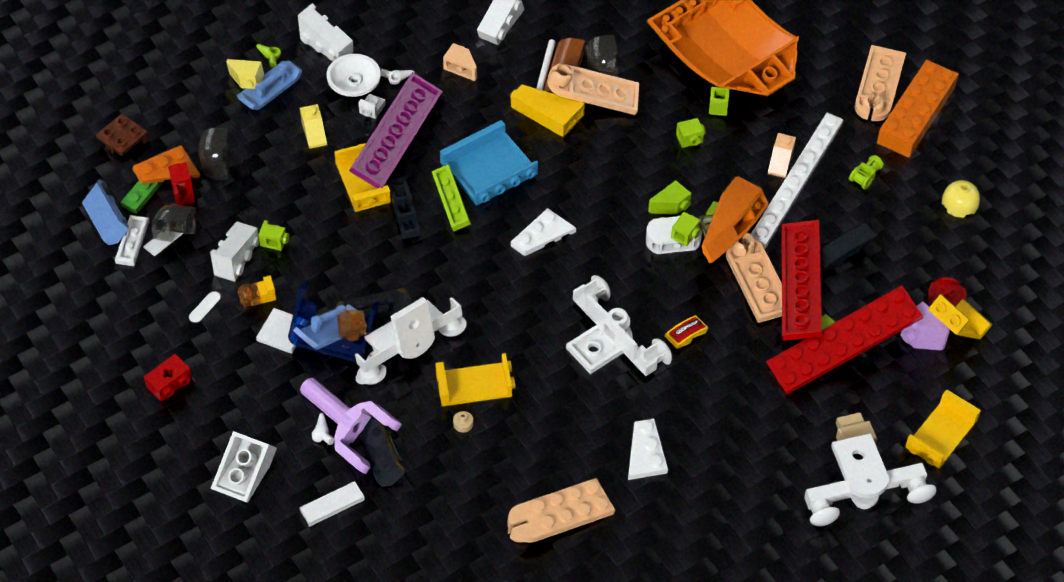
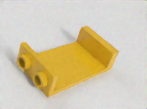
M366 143L335 151V163L355 212L391 202L388 185L383 186V188H375L349 172Z
M940 294L928 309L952 332L960 336L981 339L993 325L963 299L955 307Z
M506 353L502 354V363L445 370L443 362L435 363L441 406L512 397V389H515L514 377H510L512 366L511 361H507Z
M946 390L942 395L940 404L914 436L911 434L908 436L905 448L912 454L926 460L928 464L940 469L977 422L981 410Z

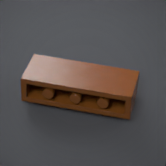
M575 38L561 40L557 45L550 70L559 63L580 68L584 55L585 40ZM546 80L543 91L553 93Z

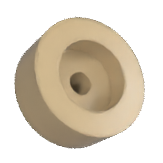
M466 411L455 414L453 418L454 428L459 432L470 431L473 427L472 415Z

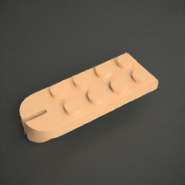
M871 45L855 102V110L860 117L868 120L871 108L874 109L871 121H881L889 116L905 60V52Z
M564 63L553 66L548 74V86L558 96L633 115L638 111V82Z
M746 232L740 238V243L738 240L726 251V259L757 322L760 323L782 316V283L763 245L750 233Z
M597 478L514 506L510 510L507 520L508 534H510L511 540L515 542H536L613 515L615 509Z

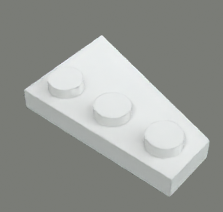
M547 208L511 241V247L526 256L545 247V244L551 241L556 242L561 240V237L566 234L571 235L575 233L576 227Z
M654 419L634 422L628 480L667 474L668 468Z

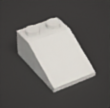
M233 431L211 489L248 503L269 469L277 448Z

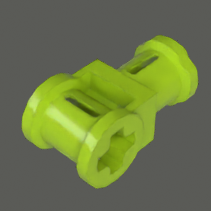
M870 156L866 164L862 162L852 171L849 180L860 184L865 190L875 179L876 171L883 168L884 163L878 156Z

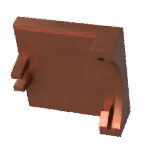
M121 114L96 134V138L103 142L107 150H111L112 154L117 152L123 156L140 141L145 144L149 140L148 131Z

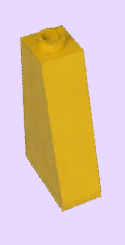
M521 85L510 96L513 109L562 137L584 116L585 103L529 86Z

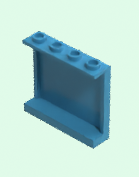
M502 120L440 151V163L443 166L449 164L455 181L476 206L538 174V162L532 163L505 132V124Z

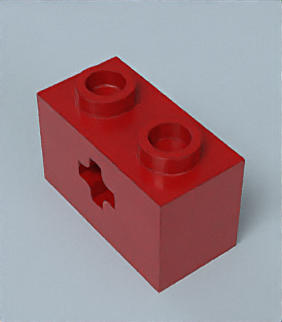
M187 162L168 166L177 206L195 202Z
M174 354L145 375L144 379L146 387L162 402L166 398L171 397L179 388L186 386L192 379L190 367Z

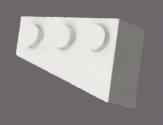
M493 0L477 29L479 37L498 45L524 11L522 0Z
M314 4L309 5L298 15L300 39L303 43L312 46L317 52L326 55L331 61L354 52L353 40L338 26L333 27L327 21L328 17L326 15L321 16L315 10L316 6Z
M236 222L226 233L227 239L225 241L220 240L218 243L220 247L210 252L214 275L234 282L239 275H242L244 265L251 259L254 247L259 245L258 229L240 222Z

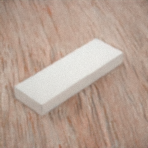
M130 215L127 223L129 229L121 240L115 258L116 264L135 265L149 224V218Z
M354 481L300 507V511L310 527L364 501V495Z

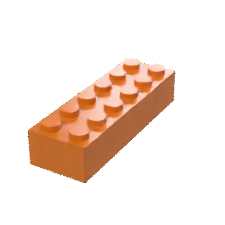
M926 60L880 128L877 144L910 158L955 89L959 74Z

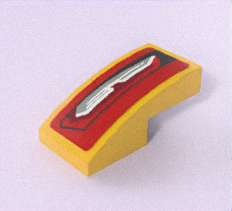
M695 315L665 333V337L678 349L690 344L693 338L705 334L708 327Z

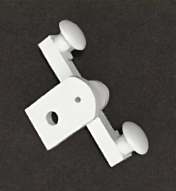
M593 275L591 282L573 290V300L596 323V326L567 343L566 349L589 374H592L623 353L645 376L655 371L659 362L671 363L672 354L664 341L653 339L652 345L647 349L643 345L638 347L637 343L633 340L632 331L629 328L630 318L626 311L621 308H614L606 312L598 304V298H602L605 301L610 298L609 286L603 278ZM596 347L599 350L596 352L589 351V348Z
M422 297L390 316L391 322L365 336V340L374 350L370 353V358L364 360L358 353L355 354L357 364L360 366L357 372L358 379L362 383L369 385L379 383L386 376V368L381 363L398 353L407 359L422 355L432 345L435 339L434 332L437 330L445 336L461 334L466 328V320L462 317L461 305L453 298H450L451 310L443 314Z
M870 433L832 442L831 447L845 481L806 489L804 498L808 509L813 513L810 522L816 526H825L834 522L839 516V509L829 506L834 501L851 498L857 507L868 509L877 503L879 495L886 489L898 487L900 484L901 488L908 487L910 493L907 496V500L909 502L923 503L935 495L936 487L926 484L927 473L922 463L886 471ZM860 454L862 455L863 459L857 460L853 457V455Z

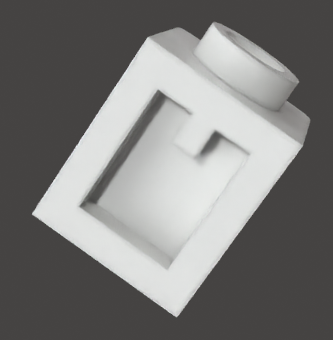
M369 94L365 100L361 99L359 101V113L376 119L385 106V99Z

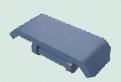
M282 61L264 75L262 82L255 85V89H245L237 97L249 108L259 110L299 79L302 70L291 61Z
M99 179L82 201V204L103 241L108 245H113L122 239L129 226L127 225L126 218L122 216L115 199L113 196L105 193L101 186L103 181Z
M348 304L346 307L340 305L336 309L322 315H316L311 318V325L302 329L295 327L293 331L313 348L320 349L361 331L365 327L366 322L364 315Z

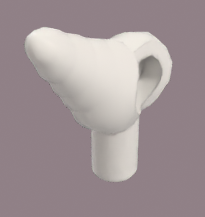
M381 69L380 71L381 76L388 78L389 82L394 85L409 77L412 72L415 73L413 70H394L391 72Z
M320 413L317 425L312 432V439L315 442L324 440L329 445H332L335 439L328 434L329 429L325 415Z

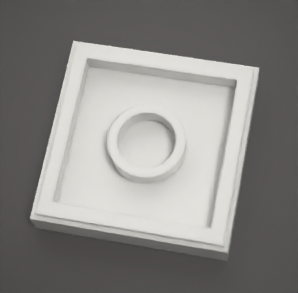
M273 308L256 339L258 342L292 354L301 339L293 330L295 327L299 329L307 327L309 320Z

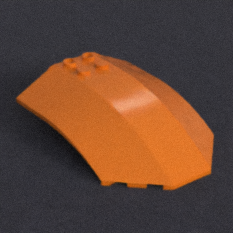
M680 0L647 20L648 24L689 68L718 87L768 96L795 79L799 36H794L775 23L752 0Z

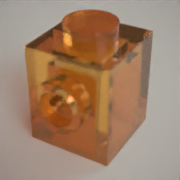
M346 310L337 315L339 338L356 341L359 340L360 336L366 334L367 325L364 311Z

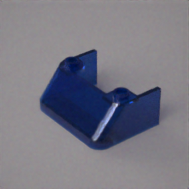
M305 281L299 288L288 333L289 341L295 346L351 362H357L355 357L357 353L363 358L368 346L365 336L373 332L380 302L376 301L371 309L369 318L365 317L366 325L361 331L320 349H315L293 331L295 327L302 329L311 325V318L318 314L316 304L305 300L309 281Z

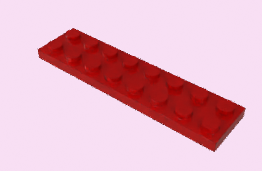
M819 220L782 224L783 341L822 337Z
M901 285L823 329L822 337L807 338L769 359L766 363L785 394L788 395L923 319V315Z

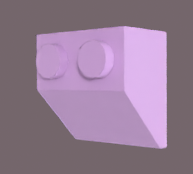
M921 302L917 305V308L923 315V319L902 330L900 336L914 348L943 350L950 329L928 310V305Z

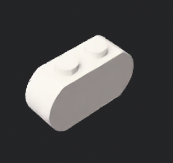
M680 216L661 217L649 222L646 231V245L649 250L656 254L696 250L701 244L703 231L701 230L699 236L696 239L693 238L689 245L685 246L671 239L672 226Z

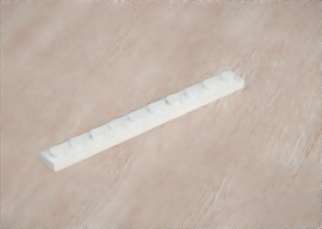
M826 113L752 231L751 235L763 245L764 249H766L840 129L843 119Z

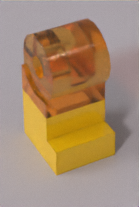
M271 275L263 277L264 281L243 284L238 288L237 292L243 306L258 305L276 300Z

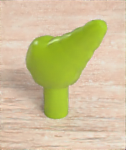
M257 44L258 50L269 59L270 67L274 68L277 66L276 60L280 57L281 50L278 47Z

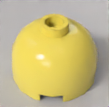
M955 181L949 184L943 193L942 205L944 204L947 212L955 217L963 218L965 215L975 214L979 207V191L973 183L968 181Z

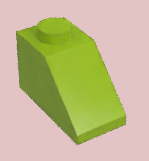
M675 180L649 200L648 212L651 214L677 215L682 210L685 211L689 208L691 192Z

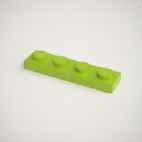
M449 164L432 171L453 231L470 225L468 214Z

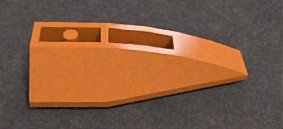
M738 176L732 180L722 193L702 244L703 254L707 257L709 263L714 262L748 232L769 204L762 188Z

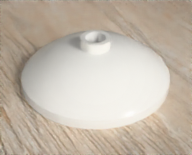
M362 54L341 56L334 60L327 70L329 86L335 92L344 96L355 97L365 95L376 88L381 78L378 64L372 58Z

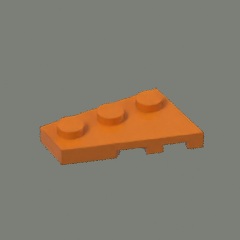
M182 145L138 163L132 168L141 184L169 180L168 166L187 162L192 179L199 178L200 176Z

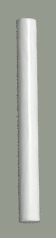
M551 39L548 42L536 89H544L556 43L555 40Z

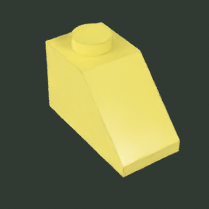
M227 59L229 73L241 88L255 89V85L262 82L264 71L261 62Z
M318 104L300 108L301 122L309 149L327 145Z

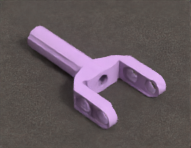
M314 378L305 380L301 385V393L338 424L334 436L335 451L356 469L366 474L371 468L370 463L350 447V443H353L362 432L371 415L383 425L389 426L395 431H398L402 424L381 406L372 401L359 403L349 408Z

